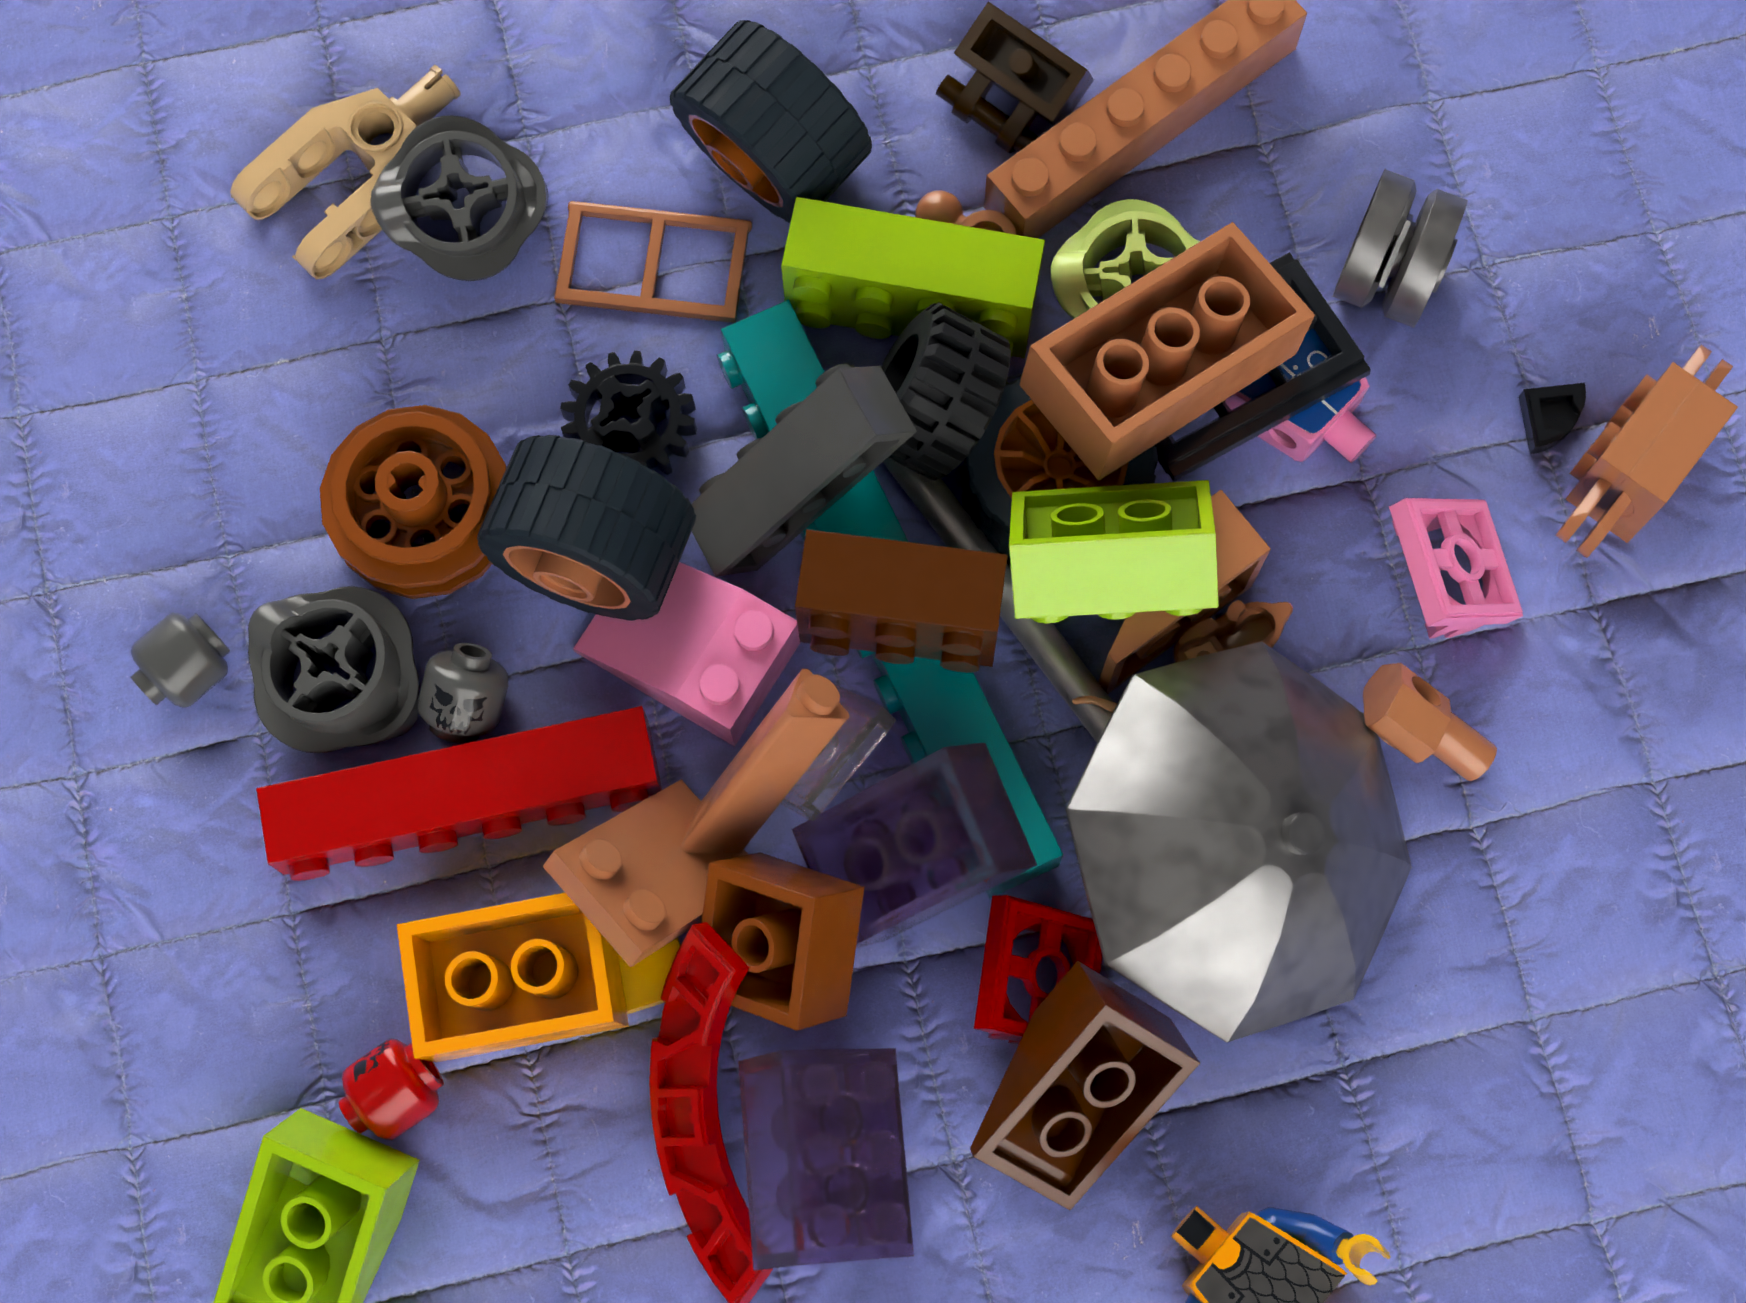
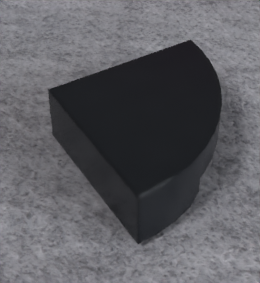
M1585 382L1531 388L1522 391L1519 396V402L1530 454L1540 453L1554 447L1570 433L1585 406Z

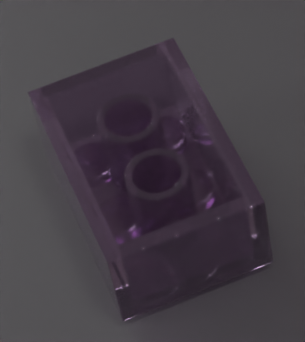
M985 742L943 747L792 829L807 868L865 887L856 948L884 942L1037 866Z
M896 1048L780 1050L738 1061L753 1270L867 1262L914 1256Z

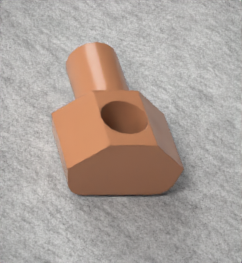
M1402 663L1382 665L1366 683L1363 690L1365 725L1385 743L1399 750L1413 762L1420 763L1429 756L1434 755L1468 781L1476 780L1482 776L1493 763L1497 754L1496 745L1452 713L1450 699Z

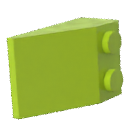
M298 1109L263 1135L213 1303H363L401 1221L420 1160L305 1109Z

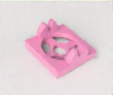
M1405 498L1389 506L1393 519L1392 523L1396 535L1399 537L1424 615L1429 639L1445 635V638H1450L1475 630L1483 625L1507 624L1523 617V611L1485 500ZM1441 528L1445 540L1441 544V549H1433L1428 532ZM1455 545H1458L1466 553L1470 561V573L1466 572L1458 563L1454 551ZM1440 570H1446L1451 578L1459 583L1466 605L1460 604L1447 594ZM1481 577H1482V582H1483L1482 589H1481V586H1480V583H1479V580H1478V579H1480Z

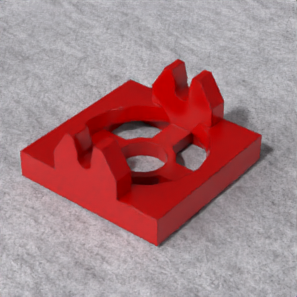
M1010 895L992 896L974 1029L989 1032L988 1038L1009 1040L1008 1043L1011 1044L1020 1043L1035 1009L1048 995L1041 990L1036 980V969L1039 961L1044 956H1048L1055 963L1057 969L1056 985L1071 969L1067 958L1060 952L1061 939L1067 945L1073 965L1080 961L1100 974L1102 952L1093 919ZM1021 931L1040 932L1038 949L1032 951L1027 958L1012 955L1013 941ZM1008 977L1023 980L1025 989L1031 996L1028 1022L1021 1018L1010 1004L1007 995Z

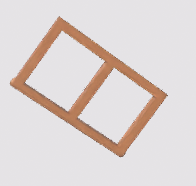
M578 201L569 202V214L554 297L556 303L736 323L748 235L752 229V222L750 220ZM583 216L652 224L640 296L571 289ZM665 225L735 233L724 306L654 298Z

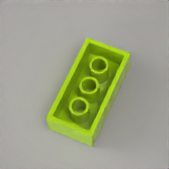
M796 197L781 264L784 301L789 299L802 325L811 328H827L832 324L855 328L859 334L874 339H885L891 335L900 336L906 326L929 305L940 302L1008 339L1011 357L1025 358L1045 240Z

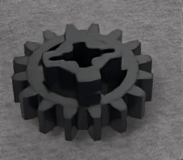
M635 350L629 364H621L615 352L608 353L609 367L602 371L591 362L586 364L585 367L590 380L586 384L571 380L568 386L576 401L562 402L560 406L563 418L570 421V423L561 427L563 436L611 449L618 454L640 462V464L649 469L657 466L666 475L672 473L668 457L672 453L677 456L687 457L689 454L688 445L681 436L696 435L697 431L695 418L688 416V414L696 410L693 395L682 394L686 388L682 374L679 372L666 378L667 367L664 359L659 357L650 367L644 366L641 351ZM598 400L601 403L600 412L591 419L592 426L589 428V416L594 404ZM670 408L669 422L664 434L660 438L657 434V425L666 418L665 411ZM627 413L632 419L639 418V420L630 424L625 418H619Z

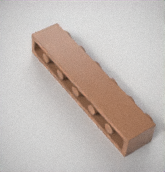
M1227 0L987 174L984 208L1007 216L1014 224L1017 235L1033 238L1041 237L1296 50L1307 12L1296 0Z

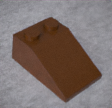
M1077 961L1035 1009L972 1142L970 1151L976 1159L1064 1208L1071 1210L1198 1067L1200 1062L1169 1017L1080 961Z

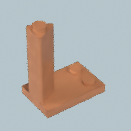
M802 669L702 801L681 779L559 847L549 856L543 868L630 968L687 932L693 924L702 922L709 862L749 855L744 848L849 718L848 711L839 703L840 694L838 689L829 679L813 674L808 669Z

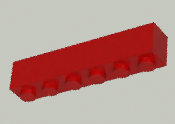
M642 706L256 788L267 862L281 874H290V879L295 881L323 877L330 873L329 865L354 860L355 866L358 867L384 864L394 859V851L419 846V852L421 853L449 850L458 846L457 838L483 833L485 839L510 837L522 832L521 824L547 819L548 825L552 826L571 824L585 819V810L611 805L613 812H624L662 790L649 721Z

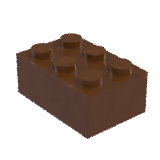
M806 529L795 602L800 642L810 643L811 650L831 656L848 655L849 649L875 652V657L878 660L893 664H911L914 662V657L941 660V667L956 672H977L980 665L993 667L1008 555Z

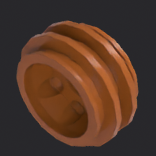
M428 405L388 409L356 426L331 454L320 486L322 524L338 554L344 559L349 569L375 589L410 599L448 595L482 577L492 565L479 548L477 536L507 466L490 436L460 413ZM451 461L465 468V471L460 477L450 479L443 475L445 465ZM419 484L422 492L412 499H407L404 491L412 485ZM468 504L469 508L459 523H455L450 519L451 511L455 506ZM385 519L391 523V529L387 536L379 539L370 536L371 524L376 520ZM431 534L435 537V542L413 547V543L419 535Z

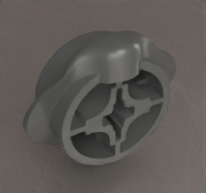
M440 116L423 122L406 137L400 150L380 173L371 192L370 203L378 224L395 244L412 252L433 270L446 277L461 281H479L500 273L514 260L520 247L534 232L543 218L548 204V189L540 170L533 160L519 149L508 145L498 138L489 128L475 120L461 116ZM462 155L478 156L493 162L504 171L506 178L492 181L489 175H470L463 163ZM441 162V173L438 180L428 187L419 189V195L416 196L423 177L432 167ZM466 188L470 194L464 197L465 207L456 209L451 202L457 200V190ZM507 200L503 214L498 222L481 236L480 223L483 216L493 209L501 208L502 201ZM430 216L433 221H451L453 228L458 233L460 243L444 242L430 237L421 231L416 218Z
M346 586L324 592L299 594L267 602L253 612L248 624V655L254 683L255 707L263 725L279 741L298 751L319 754L336 751L341 748L376 744L402 736L414 726L419 714V677L413 655V637L404 615L385 596L367 588ZM333 631L329 636L324 637L322 639H318L324 634ZM375 644L376 663L373 674L368 681L366 668L374 655L371 648ZM300 660L301 673L293 684L295 669ZM324 660L331 666L337 665L350 676V679L346 680L337 673L332 675L318 662ZM347 699H354L347 705L339 709L333 710V708L340 702Z

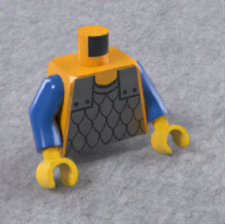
M1196 1205L1171 1235L1177 1243L1200 1262L1182 1284L1183 1289L1189 1295L1185 1303H1324L1347 1274L1338 1265L1345 1264L1346 1268L1360 1282L1366 1285H1373L1378 1280L1370 1272L1360 1268L1361 1259L1369 1252H1377L1384 1258L1390 1259L1389 1251L1371 1235L1359 1234L1353 1236L1347 1230L1314 1214L1267 1207L1257 1214L1250 1211L1241 1213L1225 1231Z

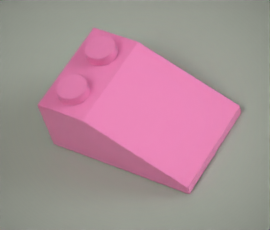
M679 562L658 614L648 619H637L635 621L595 614L573 650L735 747L801 642L797 620L742 588Z

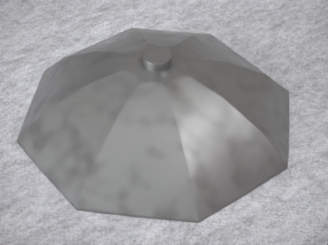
M1264 642L1207 654L1132 675L1066 807L1083 885L1105 965L1224 1042H1230L1353 1000L1412 868L1379 736L1365 725L1364 714Z

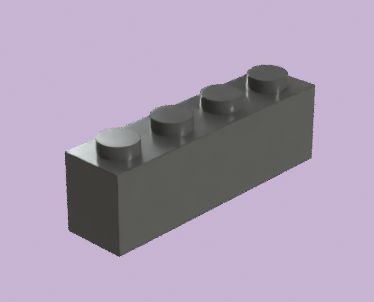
M845 363L825 371L817 378L815 382L817 388L808 397L781 411L775 419L777 425L763 438L756 439L741 448L737 453L738 461L725 473L707 480L699 488L701 495L692 503L696 514V522L692 533L715 577L759 570L917 432L881 366L851 367L850 364Z

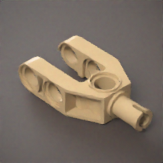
M433 65L429 72L399 99L394 97L388 98L378 88L313 107L237 175L231 186V197L255 220L265 219L283 207L344 151H353L362 160L367 170H369L371 177L338 207L334 204L330 205L324 211L327 217L302 239L297 247L296 254L292 256L315 279L328 277L342 267L382 230L372 212L370 199L373 187L384 167L394 158L411 131L423 122L436 116L453 99H457L461 95L460 91L447 74L441 77V74H443L441 68ZM380 134H393L383 144H370Z

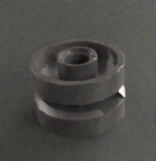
M1384 169L1332 297L1362 308L1371 302L1378 286L1384 288L1388 276L1392 277L1382 304L1384 315L1387 318L1414 328L1431 293L1437 291L1449 265L1458 240L1455 236L1468 200L1436 189L1427 196L1416 221L1413 222V215L1409 214L1417 192L1415 181Z

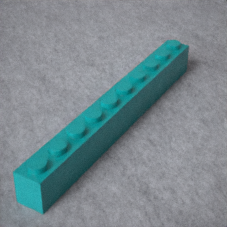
M789 299L721 329L725 351L717 354V359L730 388L733 389L741 385L750 403L742 407V411L755 440L763 438L777 425L775 419L781 411L808 397L817 388L815 384L817 378L824 373ZM873 470L806 528L809 530L909 542ZM806 529L803 530V531L800 533L801 536H802V538H803V540H804V542H805ZM857 650L862 659L872 655L881 674V677L873 680L879 698L889 715L899 711L909 732L901 736L906 754L916 772L924 768L927 769L936 787V791L929 793L928 796L939 822L944 829L954 825L965 847L957 851L956 854L970 885L975 887L982 884L990 899L992 896L999 895L1058 867L1063 853L974 673L947 670L940 666L941 660L914 657V662L911 664H893L878 660L875 657V652Z

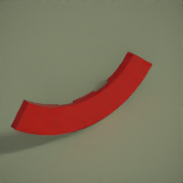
M708 922L693 924L675 955L662 990L661 1000L665 1001L662 1012L659 1036L652 1038L649 1077L651 1118L657 1155L669 1196L674 1194L677 1196L684 1218L692 1234L686 1237L695 1255L728 1303H749L782 1258L761 1231L739 1191L728 1161L718 1113L717 1073L722 1033L735 994L750 967Z

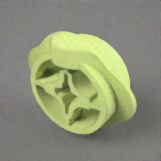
M1126 199L1110 203L1098 210L1087 224L1061 246L1053 257L1050 272L1054 294L1064 311L1072 318H1076L1098 304L1094 300V296H1102L1104 301L1130 285L1132 275L1141 274L1145 276L1172 259L1152 254L1147 248L1146 243L1162 247L1176 257L1200 241L1193 238L1174 216L1158 205L1137 199ZM1126 245L1122 254L1116 259L1102 261L1099 268H1094L1107 253Z

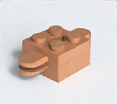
M1701 344L1682 368L1672 362L1657 381L1646 374L1606 424L1599 437L1592 443L1569 473L1579 480L1566 497V500L1576 506V508L1555 536L1566 543L1587 516H1590L1597 523L1576 550L1584 557L1588 558L1609 531L1628 543L1667 503L1738 408V406L1715 391L1730 372L1733 365L1722 359L1703 382L1694 375L1712 352Z

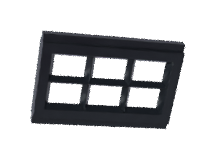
M1290 252L1270 262V264L1315 314L1308 331L1311 329L1315 330L1332 356L1290 379L1286 377L1278 366L1268 372L1276 385L1275 387L1233 410L1229 408L1224 400L1213 407L1219 416L1218 418L1176 441L1170 435L1155 444L1158 462L1165 473L1169 474L1173 482L1370 374L1371 369L1364 360L1365 356L1299 261L1295 260Z

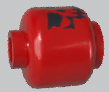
M388 1039L343 1071L342 1083L346 1096L339 1100L338 1104L345 1119L357 1133L362 1134L369 1129L373 1134L384 1140H393L433 1113L439 1104L437 1089L443 1086L444 1082L434 1062L414 1059L412 1043L407 1046L397 1039Z

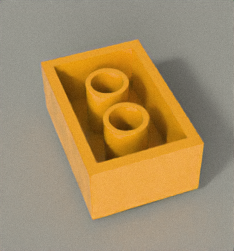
M565 892L397 924L414 1059L441 1062L629 1027L618 953Z

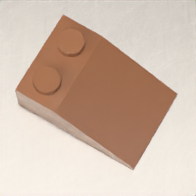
M1222 490L1211 496L1216 532L1219 608H1205L1199 613L1188 616L1171 615L1165 611L1136 612L1134 615L1125 618L1107 655L1098 682L1107 694L1176 644L1190 627L1204 619L1211 618L1251 588L1271 548Z

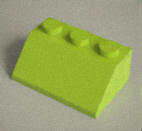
M1209 480L1012 492L1009 552L1015 619L1031 618L1038 623H1056L1065 620L1069 616L1098 615L1104 619L1119 620L1128 618L1136 612L1165 611L1171 615L1188 616L1199 613L1205 608H1219L1216 532Z

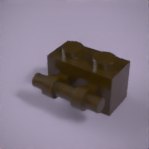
M988 1L954 52L965 65L975 71L974 75L966 86L951 75H947L940 83L936 95L953 106L952 114L965 123L973 120L997 137L995 144L1008 153H1012L1014 150L1019 152L1039 137L1029 130L1031 123L1037 115L1055 126L1073 112L1094 79L1082 65ZM993 85L1019 102L1011 116H1008L985 100Z

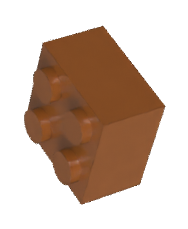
M761 852L709 862L702 923L708 922L750 967L738 987L731 1006L796 1031L847 1016L865 887Z

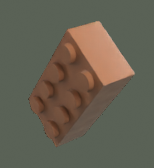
M1231 222L1030 345L1019 385L1099 481L1295 356L1315 314L1235 223Z

